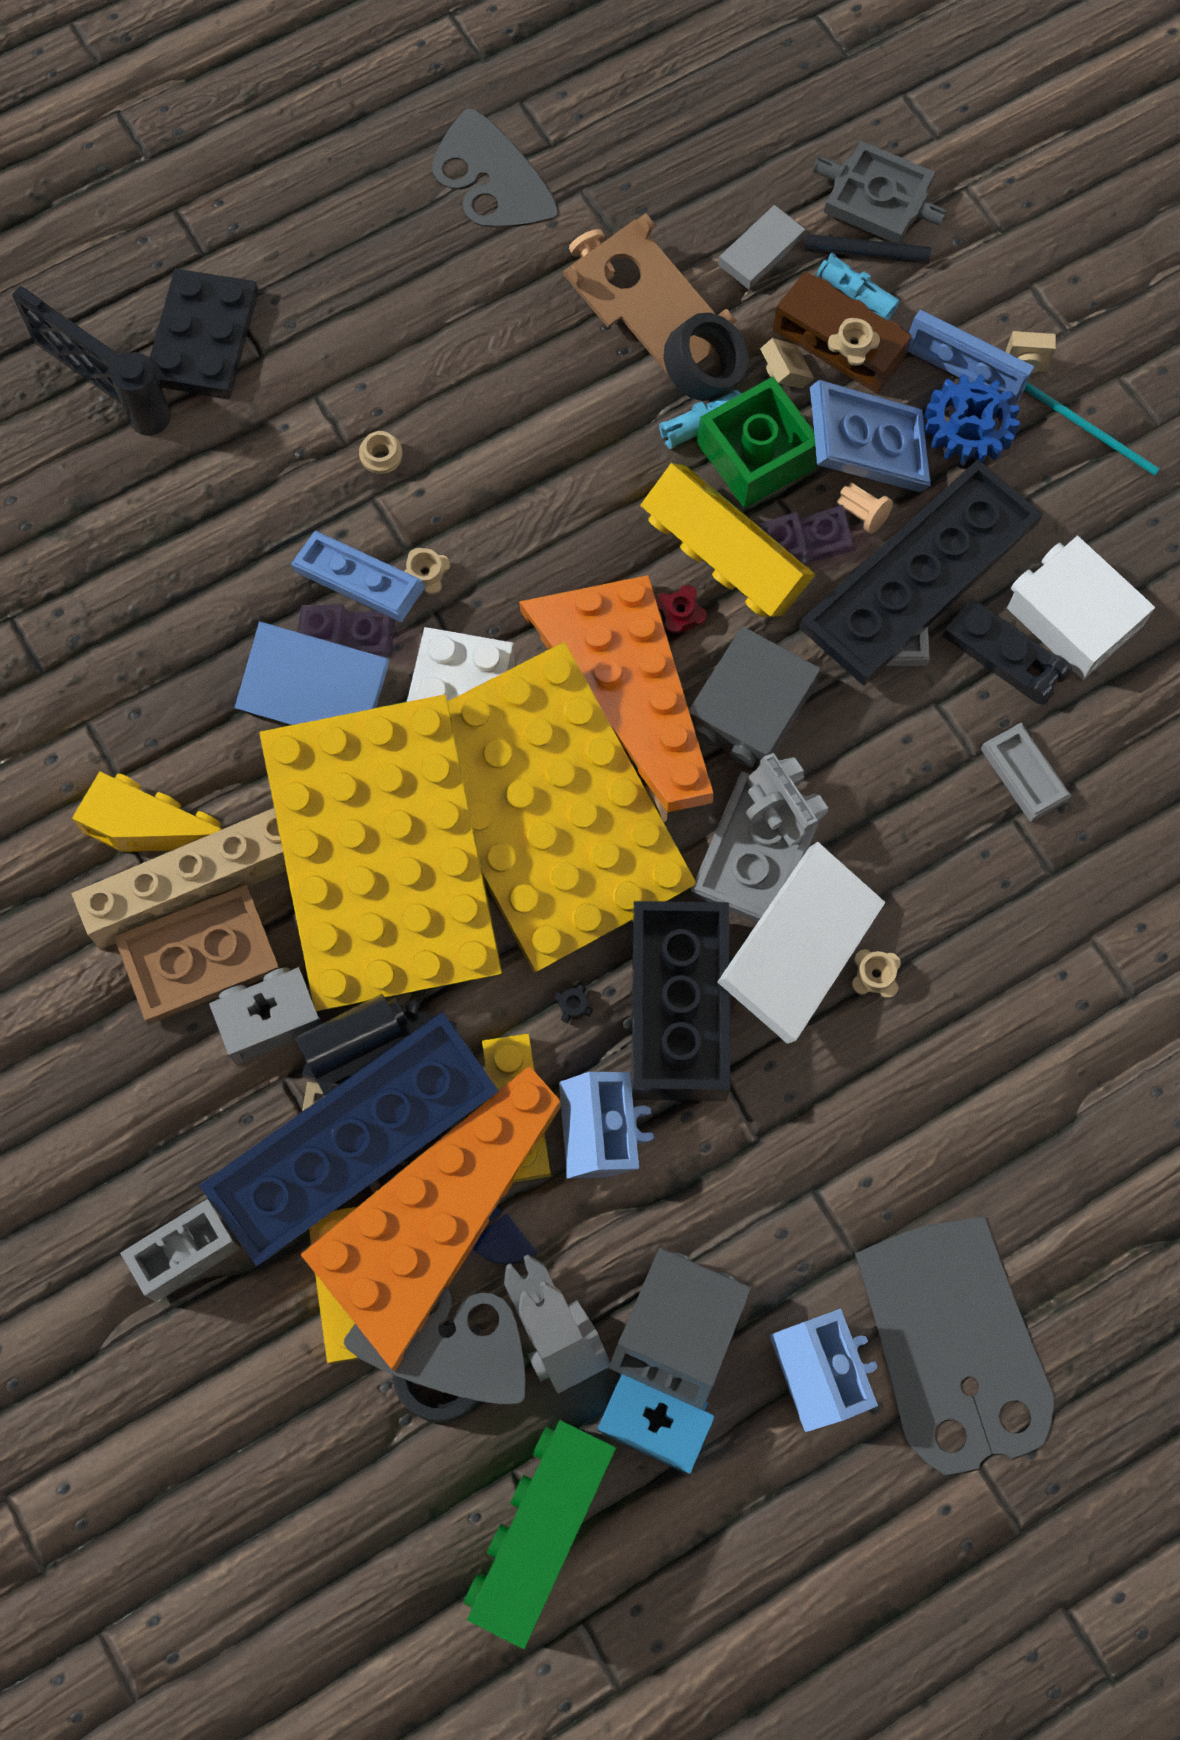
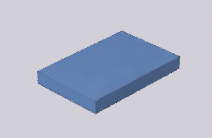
M818 380L810 387L817 465L917 492H923L931 486L922 409L822 380Z
M259 621L235 708L291 725L374 709L378 704L390 660Z

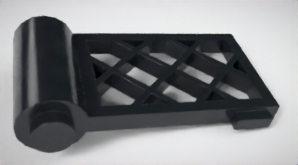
M20 286L12 294L33 342L119 402L125 411L130 426L135 432L152 436L166 429L170 423L171 413L152 361L146 355L139 352H129L120 356L44 303L43 300L26 288Z
M380 994L295 1038L325 1095L332 1090L330 1084L348 1075H354L356 1071L362 1069L403 1040L404 1036L400 1027L408 1024L396 998L386 1001L383 994ZM450 1128L442 1132V1136L438 1135L435 1137L434 1140H440L450 1131ZM423 1147L415 1152L413 1161L421 1155ZM403 1160L399 1165L407 1167L412 1162ZM378 1180L369 1185L373 1194L381 1188Z

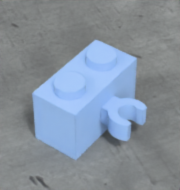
M587 1072L559 1082L567 1178H608L638 1170L637 1144L651 1141L654 1139L653 1133H642L637 1128V1118L650 1115L651 1108L643 1105L633 1107L630 1072Z
M841 1309L769 1335L805 1432L846 1420L878 1406L866 1374L874 1372L878 1366L876 1361L867 1364L861 1362L857 1349L859 1346L867 1343L868 1340L866 1336L852 1338Z

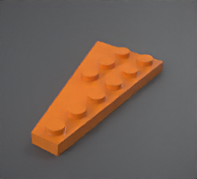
M646 575L519 601L521 614L528 623L531 622L540 634L541 641L548 650L564 641L566 642L623 749L626 750L637 765L638 773L666 811L673 812L713 803V790L649 576Z
M530 1065L300 1254L394 1372L403 1360V1354L416 1333H420L430 1317L428 1314L445 1287H449L489 1223V1217L502 1197L506 1196L514 1183L513 1179L528 1155L532 1154L562 1106L559 1098Z

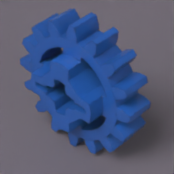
M961 374L958 385H955L949 379L945 380L942 391L934 390L924 418L927 419L925 434H935L931 444L933 449L944 446L946 448L944 458L948 460L954 454L960 455V465L964 466L969 457H974L975 461L978 459L983 464L987 454L995 461L998 460L1003 449H1010L1020 426V421L1016 420L1020 410L1019 405H1009L1013 395L1012 392L1007 391L1000 394L997 391L1000 382L995 380L990 386L985 385L984 376L981 374L978 375L975 382H969L966 374ZM947 408L950 410L948 415L950 420L946 422L944 411ZM995 418H998L999 430L997 432L994 429L996 426Z

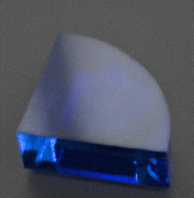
M507 1213L486 1229L472 1248L480 1257L498 1264L520 1263L524 1261V1256L530 1255L533 1257L537 1254L535 1248Z

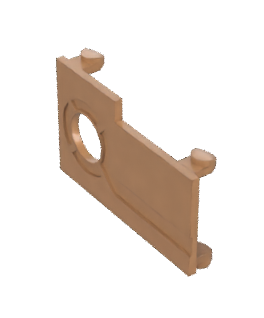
M645 213L565 269L563 275L607 327L622 319L667 373L663 359L664 345L671 332L697 313H714V311L650 237L652 229L657 225ZM615 257L629 258L638 265L641 275L640 280L635 286L621 289L615 287L608 282L605 276V265ZM727 308L718 314L732 324L737 322ZM697 336L690 337L689 347L692 358L697 365L716 351L705 339Z

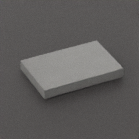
M741 771L696 876V884L690 890V896L705 902H729V912L758 923L808 850L819 822L813 826L800 843L789 847L778 828L772 830L765 818L757 822H751L747 816V810L755 802L748 793L751 787L746 779L750 774Z

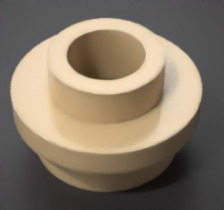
M385 431L370 433L363 440L359 448L362 465L368 471L375 474H386L395 470L403 457L400 442ZM378 452L388 453L387 456L382 458L374 457Z

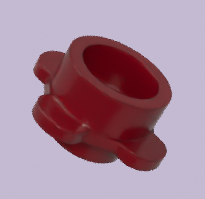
M684 585L678 592L670 595L663 593L657 597L658 610L663 612V620L667 631L671 633L684 632L691 629L694 625H701L705 621L706 610L699 606L696 600L697 591L694 587ZM683 606L685 611L678 612L677 607Z

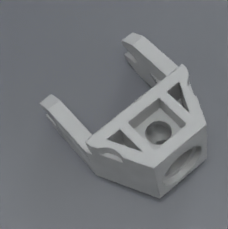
M530 1255L524 1256L527 1273L524 1276H520L511 1264L506 1265L504 1286L535 1348V1351L527 1355L540 1382L550 1378L555 1390L559 1394L608 1368L610 1360L595 1327L579 1302L575 1300L567 1304L561 1291L555 1288L544 1264Z

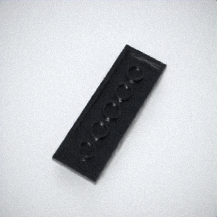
M977 459L800 621L799 629L858 682L865 686L1040 522L1043 514Z

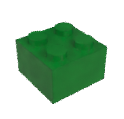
M774 377L765 380L700 417L697 444L744 509L812 471L817 466L814 431Z

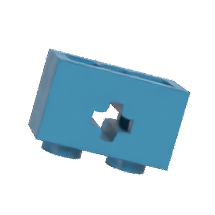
M621 1374L597 1428V1432L688 1475L692 1471L715 1416L705 1412L708 1405L707 1402H705L701 1410ZM660 1405L666 1408L665 1418L672 1423L669 1429L660 1427L656 1433L648 1430L650 1421L642 1415L645 1409L653 1412Z

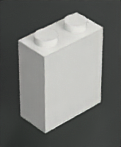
M1077 535L1065 547L1061 543L1055 545L1042 559L1041 563L1044 565L1035 573L1027 570L1014 582L1011 587L1014 594L1007 609L1054 654L1066 659L1070 663L1072 671L1084 680L1145 625L1155 606Z

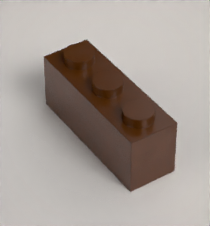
M806 271L803 272L777 305L773 331L876 394L880 393L905 360L912 337L898 323L887 321L869 310L860 300L849 298L836 290L827 280L816 278ZM848 318H858L866 321L880 337L879 346L875 349H870L865 355L864 363L857 366L851 365L847 357L840 352L831 351L828 347L829 337L838 334L841 324ZM850 340V342H851L852 344H857V343H858V342L855 341V340Z

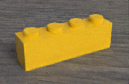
M671 463L640 505L651 515L648 521L656 529L666 535L672 532L683 542L680 548L684 553L697 562L706 561L715 569L712 573L713 577L728 589L733 590L736 587L748 597L745 600V604L761 617L766 618L767 615L770 617L784 616L816 575L686 465Z

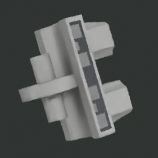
M772 753L763 757L757 770L746 779L751 787L748 793L755 802L747 810L746 814L751 822H757L765 818L772 830L778 828L789 847L800 843L813 826L821 821L828 812V807L820 795L813 793L803 798L796 788L804 779V770L796 758L778 760L775 754Z

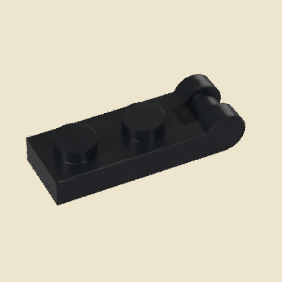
M973 598L966 603L947 626L943 637L1032 701L1041 705H1045L1054 694L1053 687L1056 683L1063 682L1072 672V667L1066 659L1060 655L1050 654ZM1031 666L1042 672L1039 677H1033L1027 672Z

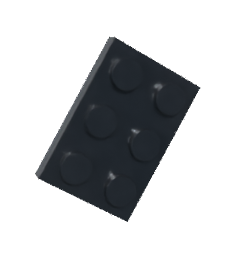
M174 269L149 358L152 361L161 388L226 399L231 398L259 292L256 281Z

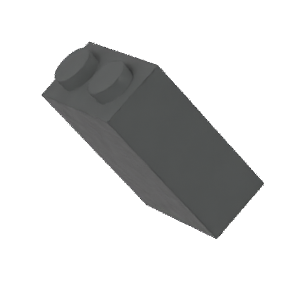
M742 626L689 709L698 742L706 746L716 745L729 752L730 757L743 767L752 768L754 766L758 768L763 757L772 753L775 754L816 687L821 668Z
M659 1248L618 1342L609 1369L702 1410L714 1385L751 1288L739 1283L728 1274L716 1273L700 1266L683 1254L671 1253Z

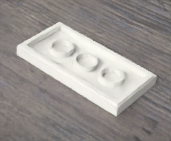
M817 842L808 848L717 983L787 1044L794 1042L882 909L885 901Z

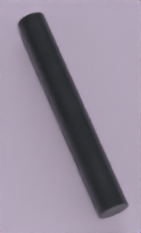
M807 234L805 251L922 264H929L931 247L814 234Z

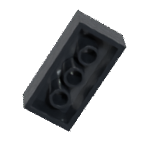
M634 901L632 921L631 1052L633 1100L726 1101L730 1092V993L717 981L729 965V902Z

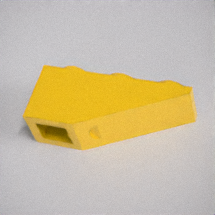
M100 771L72 817L83 834L121 852L172 851L222 830L220 828L221 823L204 812L197 811L194 816L181 810V804L166 794L157 792L155 797L140 790V784L123 774L117 773L115 778Z

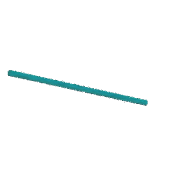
M1027 382L1024 389L1026 392L1155 476L1160 468Z

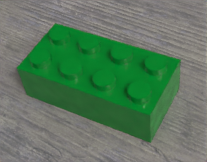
M559 1420L555 1430L547 1426L545 1427L533 1453L534 1457L541 1460L533 1478L526 1475L522 1476L510 1502L511 1505L518 1508L510 1527L504 1524L499 1525L487 1551L488 1555L495 1558L487 1576L482 1573L476 1575L463 1602L464 1605L472 1608L467 1621L525 1649L616 1447Z

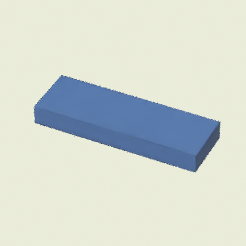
M919 310L914 317L909 330V334L912 337L907 352L959 378L961 374H966L969 382H975L979 374L984 376L985 385L990 386L992 382L997 380L1000 382L997 390L1000 394L1007 391L1012 392L1013 395L1009 403L1016 405L1021 398L1035 367L922 310Z
M316 530L291 563L296 573L399 622L403 621L425 589L421 579Z

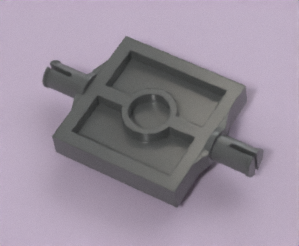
M864 141L859 142L853 155L844 161L842 165L828 160L821 155L815 162L813 173L834 181V189L826 201L824 213L888 241L900 244L908 227L918 217L936 224L938 227L942 226L946 218L947 209H942L926 202L927 192L934 180V171Z

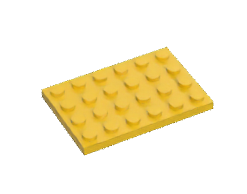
M565 641L448 701L483 880L534 973L633 919L634 901H667L695 886V879Z
M445 694L259 732L312 1001L316 1011L368 1001L380 994L388 997L502 974L448 700Z

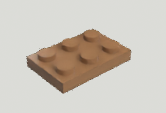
M247 884L114 936L144 1020L148 1025L219 997L220 993L231 987L247 986L260 981L266 974L280 969Z

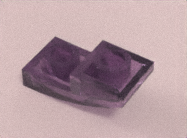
M843 505L803 518L799 516L798 512H794L757 524L802 563L821 560L856 550L847 512Z
M343 604L301 605L297 632L384 658H391L396 620L378 611L348 612Z

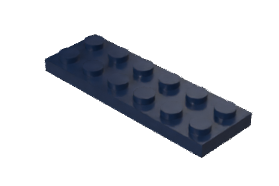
M441 1012L200 1183L199 1187L249 1257L258 1266L499 1091L448 1018Z

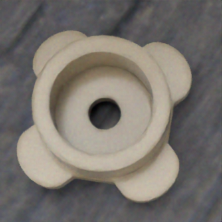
M848 318L841 324L838 334L829 337L828 347L831 351L840 352L847 357L851 365L857 366L864 363L865 355L870 349H875L879 346L880 337L866 321L858 318ZM850 340H855V341H857L858 343H857V344H852V343L850 342Z
M415 548L408 554L407 569L404 572L421 579L425 586V592L429 595H434L440 592L442 588L440 581L443 574L450 569V562L446 556L438 555L431 549ZM427 568L429 572L422 574L421 570Z
M867 949L859 951L854 958L858 968L857 977L852 981L853 990L860 995L873 992L880 993L884 998L895 996L899 988L895 982L897 970L901 966L899 957L894 953L886 954L879 951L871 953ZM878 970L881 976L875 978L872 975V971Z

